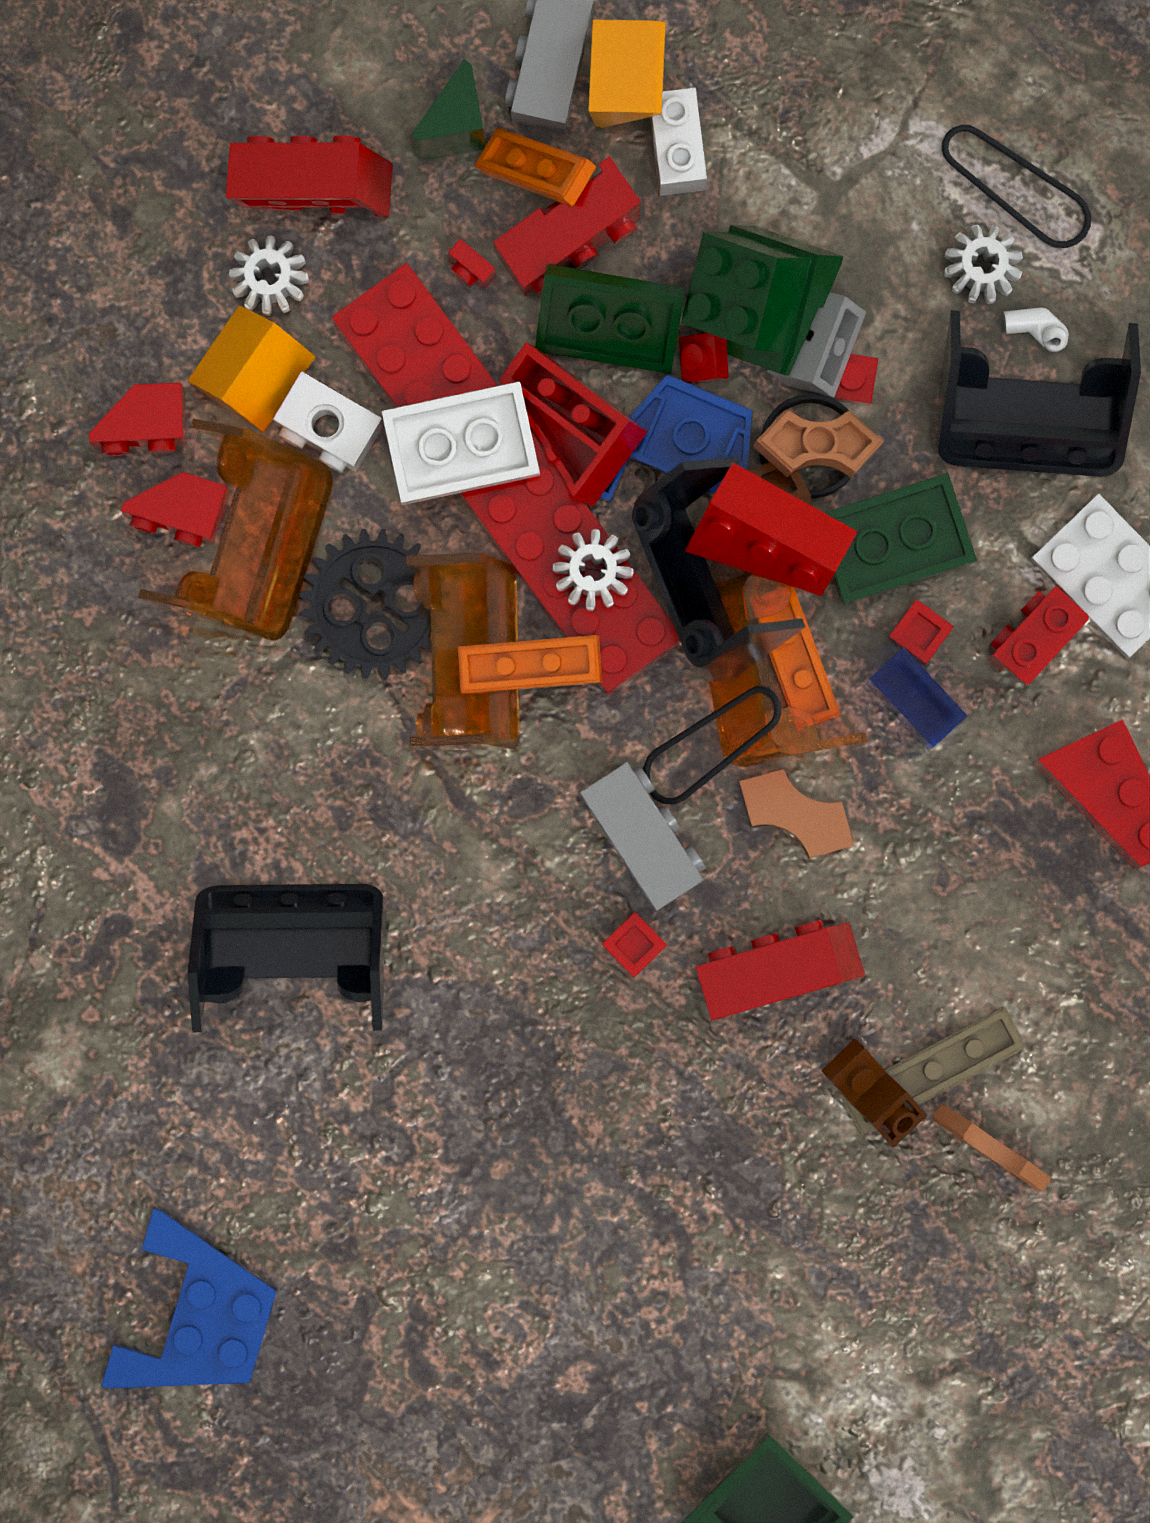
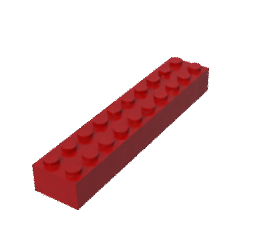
M408 263L402 265L331 317L336 330L394 408L498 386ZM531 431L540 476L457 494L563 638L599 636L603 683L597 684L605 695L609 697L679 646L681 642L673 622L634 569L633 577L627 579L616 578L628 588L625 596H622L610 589L609 593L614 602L610 608L603 604L602 598L599 595L595 596L594 611H587V596L582 594L578 603L574 606L568 603V598L575 589L574 586L565 591L557 590L556 583L570 576L569 574L553 572L554 563H570V561L559 554V547L565 545L576 552L577 548L572 538L575 533L581 534L585 545L591 544V532L593 529L600 531L599 545L604 546L609 535L586 504L572 496L566 486V481L555 464L549 460L544 452V447ZM616 546L611 553L615 554L620 550ZM591 559L585 561V571H580L582 577L591 576L594 581L602 579L601 570H606L603 563L595 565ZM627 560L617 565L632 568Z

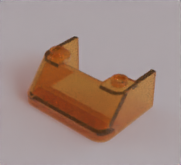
M193 418L191 428L222 441L217 456V471L225 483L236 487L210 574L199 571L187 573L180 580L174 596L140 589L138 598L190 618L271 641L278 640L286 634L293 618L298 595L304 582L302 579L307 572L333 485L332 473L325 463L244 427Z
M480 552L406 556V565L420 570L414 576V594L416 599L422 600L424 607L431 611L432 703H427L424 712L418 713L416 719L417 737H410V747L426 750H516L520 737L519 690L461 694L458 659L459 646L518 642L517 581L513 566L510 563Z
M752 573L715 583L734 633H737L746 625L759 624L758 618L774 616L785 609L791 597L789 585ZM765 657L732 680L708 681L714 711L755 686H765L771 689ZM763 693L754 694L715 719L720 748L724 758L728 757L772 720L774 704L769 696ZM795 707L781 709V717L778 724L730 764L738 768H749L860 748L867 742L866 733L819 741L816 723L808 712Z

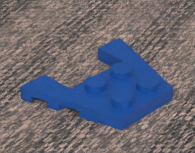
M666 375L629 416V418L648 432L599 499L611 503L629 460L667 474L681 462L737 457L740 466L748 470L753 410ZM722 480L707 492L715 494Z
M153 1209L141 1250L187 1263L188 1268L162 1356L158 1357L117 1344L113 1345L101 1387L133 1388L250 1383L277 1290L232 1258L227 1257L211 1246L196 1233L178 1223L163 1210Z

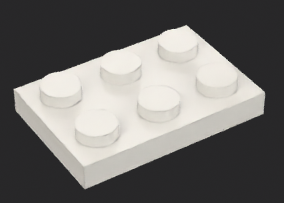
M520 382L382 411L402 505L540 476Z
M1098 494L1030 560L1055 586L1088 614L1089 621L1128 659L1150 639V545Z

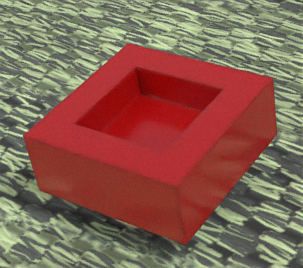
M459 239L448 252L449 261L453 264L450 271L469 288L476 283L485 291L496 278V268L462 239Z
M709 333L679 337L681 381L689 384H699L729 379L726 339Z
M850 354L833 399L839 402L870 406L879 358Z
M916 599L888 639L923 665H926L954 626Z
M636 912L601 944L633 978L667 946Z

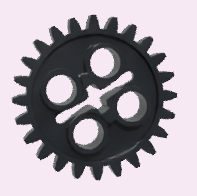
M362 529L359 535V543L356 544L347 534H344L341 538L343 547L341 551L330 543L326 545L325 550L329 557L328 562L318 557H314L312 560V564L319 574H304L302 580L313 587L312 591L300 592L298 595V599L310 603V608L299 612L298 617L304 620H312L313 623L304 631L303 635L304 637L318 635L320 641L316 644L313 652L316 654L328 649L331 654L328 658L327 666L330 667L341 659L345 662L343 675L348 676L355 666L361 668L363 681L368 679L372 669H377L382 681L386 680L390 666H393L400 676L405 675V660L409 659L416 666L421 665L423 661L418 652L419 648L432 653L436 647L428 638L429 635L443 636L445 630L435 623L436 619L447 618L450 611L444 608L437 607V602L449 597L448 591L435 589V585L445 576L443 573L430 575L427 570L435 559L433 556L422 561L416 558L421 547L419 543L408 551L404 549L403 534H400L393 544L387 543L385 529H381L376 541H370L366 529ZM364 561L376 563L381 570L380 581L375 584L362 582L357 575V565ZM343 578L347 579L368 599L374 598L375 595L380 596L383 599L380 605L382 610L404 622L408 626V630L405 632L401 631L379 611L374 612L372 616L364 611L367 602L360 596L342 587L340 580ZM409 589L417 595L418 608L415 611L403 612L398 609L394 602V595L398 590ZM336 598L348 600L354 609L353 617L347 621L334 619L329 612L330 601ZM373 626L386 628L391 636L389 647L385 649L371 647L366 639L367 630Z

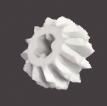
M979 225L972 226L970 231L971 240L966 235L958 233L954 241L959 249L948 248L944 255L947 260L955 263L945 268L944 276L948 278L960 277L953 285L952 291L958 294L965 287L971 289L968 295V302L975 303L979 292H983L987 304H993L996 300L995 289L1002 295L1008 296L1012 292V287L1008 280L1018 281L1022 275V271L1012 266L1022 260V252H1007L1015 239L1009 235L999 242L996 240L999 228L994 225L991 226L987 237H983L982 229ZM979 255H983L985 262H993L988 274H984L981 267H973Z
M267 236L266 249L261 250L255 239L250 240L248 244L252 255L249 257L245 253L237 251L234 257L243 267L229 270L231 279L242 281L232 289L235 297L248 295L244 305L250 311L255 309L260 301H262L264 316H271L272 303L278 302L283 313L288 312L290 308L285 299L287 296L301 301L304 297L302 291L294 285H302L309 282L307 273L296 271L306 263L303 255L290 257L293 251V244L289 241L283 243L279 250L276 251L274 236ZM269 267L273 273L281 271V274H275L276 283L269 285L265 279L257 281V278H263L261 271L264 268Z
M596 529L592 530L591 544L585 545L580 533L573 534L572 538L577 551L575 552L565 545H561L558 549L559 554L570 561V563L557 562L553 564V572L570 575L556 583L557 590L565 591L574 586L575 589L570 594L568 603L574 606L578 603L582 594L587 596V611H594L595 596L599 595L607 608L612 607L614 602L609 590L612 589L622 596H625L628 588L616 578L627 579L633 577L632 568L617 566L630 557L629 550L624 549L612 554L611 552L616 547L618 538L611 535L604 546L599 545L600 531ZM591 559L595 565L602 563L605 565L606 570H601L602 579L594 581L591 576L582 577L580 571H585V561Z

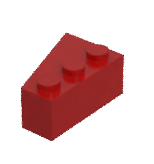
M266 136L247 137V143H230L226 198L243 208L302 212V207H331L330 213L345 215L346 208H367L374 213V217L389 218L393 163L361 144V139L354 136H334L333 142H318V139L310 136H291L290 143H275V139Z
M610 156L598 164L602 171L589 179L573 207L555 201L543 210L538 208L493 242L495 254L524 297L532 291H535L537 295L542 294L547 264L563 267L573 265L575 269H580L599 255L596 251L597 248L612 240L614 245L618 244L637 230L634 224L640 220L641 201Z
M527 342L499 379L501 385L520 382L530 428H532L543 445L545 454L559 470L572 496L593 507L648 431L547 354Z
M732 463L711 499L685 552L822 596L858 531L741 466Z
M1123 719L1032 762L1063 793V796L1089 820L1095 830L1133 869L1150 863V775Z
M822 920L795 927L797 937L780 941L778 933L751 940L753 950L737 954L735 946L707 953L710 962L695 967L711 1021L865 976L850 922L824 928Z

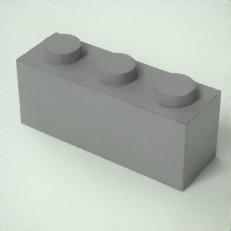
M596 0L527 1L525 17L532 19L528 36L520 34L515 54V62L522 63L519 79L509 80L504 106L512 108V122L566 134Z
M628 762L581 791L580 796L652 908L657 912L701 884L704 879L700 872L706 869L692 845L683 849L674 835L675 832L680 830V827L669 809L664 806L658 810L648 795L655 788L643 769L638 767L632 770Z

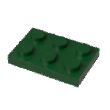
M547 264L535 348L544 353L671 374L686 288Z
M949 473L824 512L858 531L834 574L843 605L977 562Z

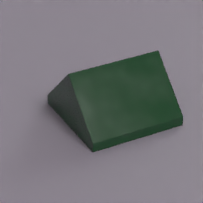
M465 59L410 135L414 156L421 161L484 150L485 148L484 128L472 64Z

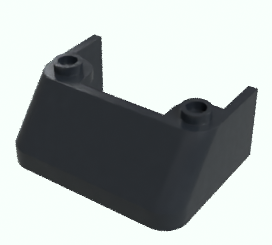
M951 310L943 360L938 430V452L946 463L960 467L1097 477L1111 475L1122 467L1141 376L1139 329L1137 323L1128 324L1122 359H1095L1084 367L1080 384L990 378L987 356L978 349L961 347L960 311Z
M737 457L679 463L638 496L632 511L633 523L685 655L703 677L710 682L728 681L736 678L805 628L801 618L746 625L737 633H734L705 558L685 552L694 534L686 508L723 480L732 463L740 466Z
M369 884L216 885L203 889L195 899L187 972L192 1033L202 1032L205 1002L222 1004L238 997L244 989L245 978L337 977L338 991L345 998L355 1002L371 1001L373 1031H382L384 1002V907L382 892Z

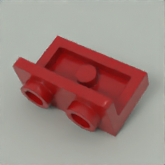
M1057 586L1047 595L1039 590L1020 610L1027 616L1015 630L1007 624L989 644L995 652L988 658V661L1000 672L1005 668L1008 669L1024 685H1029L1089 620L1088 614Z

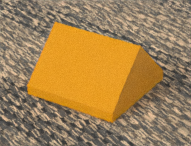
M593 19L589 114L595 127L605 128L662 114L666 22Z
M239 305L187 382L262 433H265L301 371L306 373L316 359V356L274 322Z

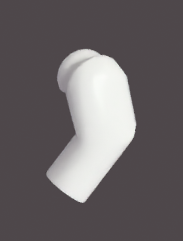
M1040 307L1003 311L1005 334L1029 332L1043 347L1051 352H1058L1066 347L1069 336L1068 330L1048 309Z

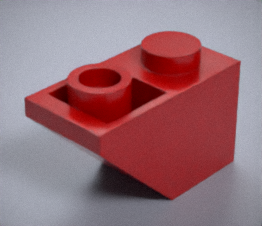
M181 382L134 384L89 432L90 444L94 449H101L102 455L106 456L130 454L129 447H148V453L166 454L176 452V445H187L185 389Z
M181 472L123 502L121 512L125 517L131 519L130 527L151 534H156L159 527L175 532L173 540L200 548L202 541L214 545L231 492L226 485Z

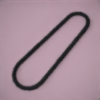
M959 125L946 133L942 141V152L946 161L1044 243L1054 248H1068L1077 245L1086 237L1091 227V212L1088 204L1079 194L971 125ZM962 131L970 132L1074 199L1082 207L1085 215L1084 226L1081 232L1074 239L1068 241H1056L1046 236L951 156L949 152L951 138L956 133Z
M755 686L654 749L647 757L643 767V771L649 780L652 762L659 754L757 693H763L769 696L774 704L773 718L765 727L681 795L674 798H666L658 794L656 790L651 792L650 795L655 800L670 805L686 800L778 724L781 717V703L774 691L765 686Z

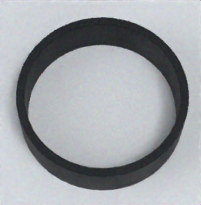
M797 395L782 402L772 411L763 426L761 435L770 427L779 414L798 404H821L833 409L840 415L849 410L837 400L825 395ZM759 453L761 464L768 463L769 461ZM845 475L840 481L827 488L809 490L811 499L822 498L835 493L851 478Z

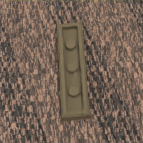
M1003 1006L885 1069V1072L907 1091L918 1105H921L1026 1049L1027 1046L1006 1007ZM840 1093L839 1096L860 1135L862 1136L874 1130Z

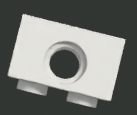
M696 88L663 91L662 114L650 117L659 195L705 191L707 175Z
M302 371L273 418L275 425L281 429L278 434L281 439L301 450L305 444L321 452L318 460L340 473L343 472L345 467L355 473L357 472L384 426L381 417ZM325 415L333 416L339 421L337 432L330 437H321L314 432L315 422Z

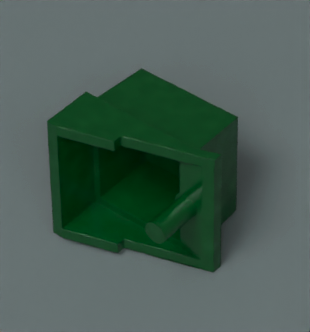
M730 225L729 231L703 232L681 323L701 330L702 333H709L726 339L727 355L789 376L818 308L824 307L841 267L843 256L757 226Z
M767 1432L681 1523H848L853 1518V1515Z

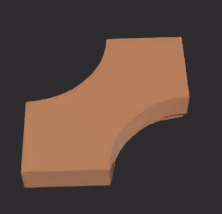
M785 410L756 440L753 447L786 477L806 466L824 465L840 470L852 478L881 447L884 441L851 411H847L832 421L813 422L802 419L791 411Z
M784 769L739 781L751 827L774 826L787 831L800 842L808 859L855 846L842 801L829 803L806 797L791 784Z
M942 1103L932 1116L937 1124L1036 1191L1043 1192L1052 1180L1050 1176Z

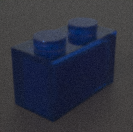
M904 647L865 683L928 752L968 716Z

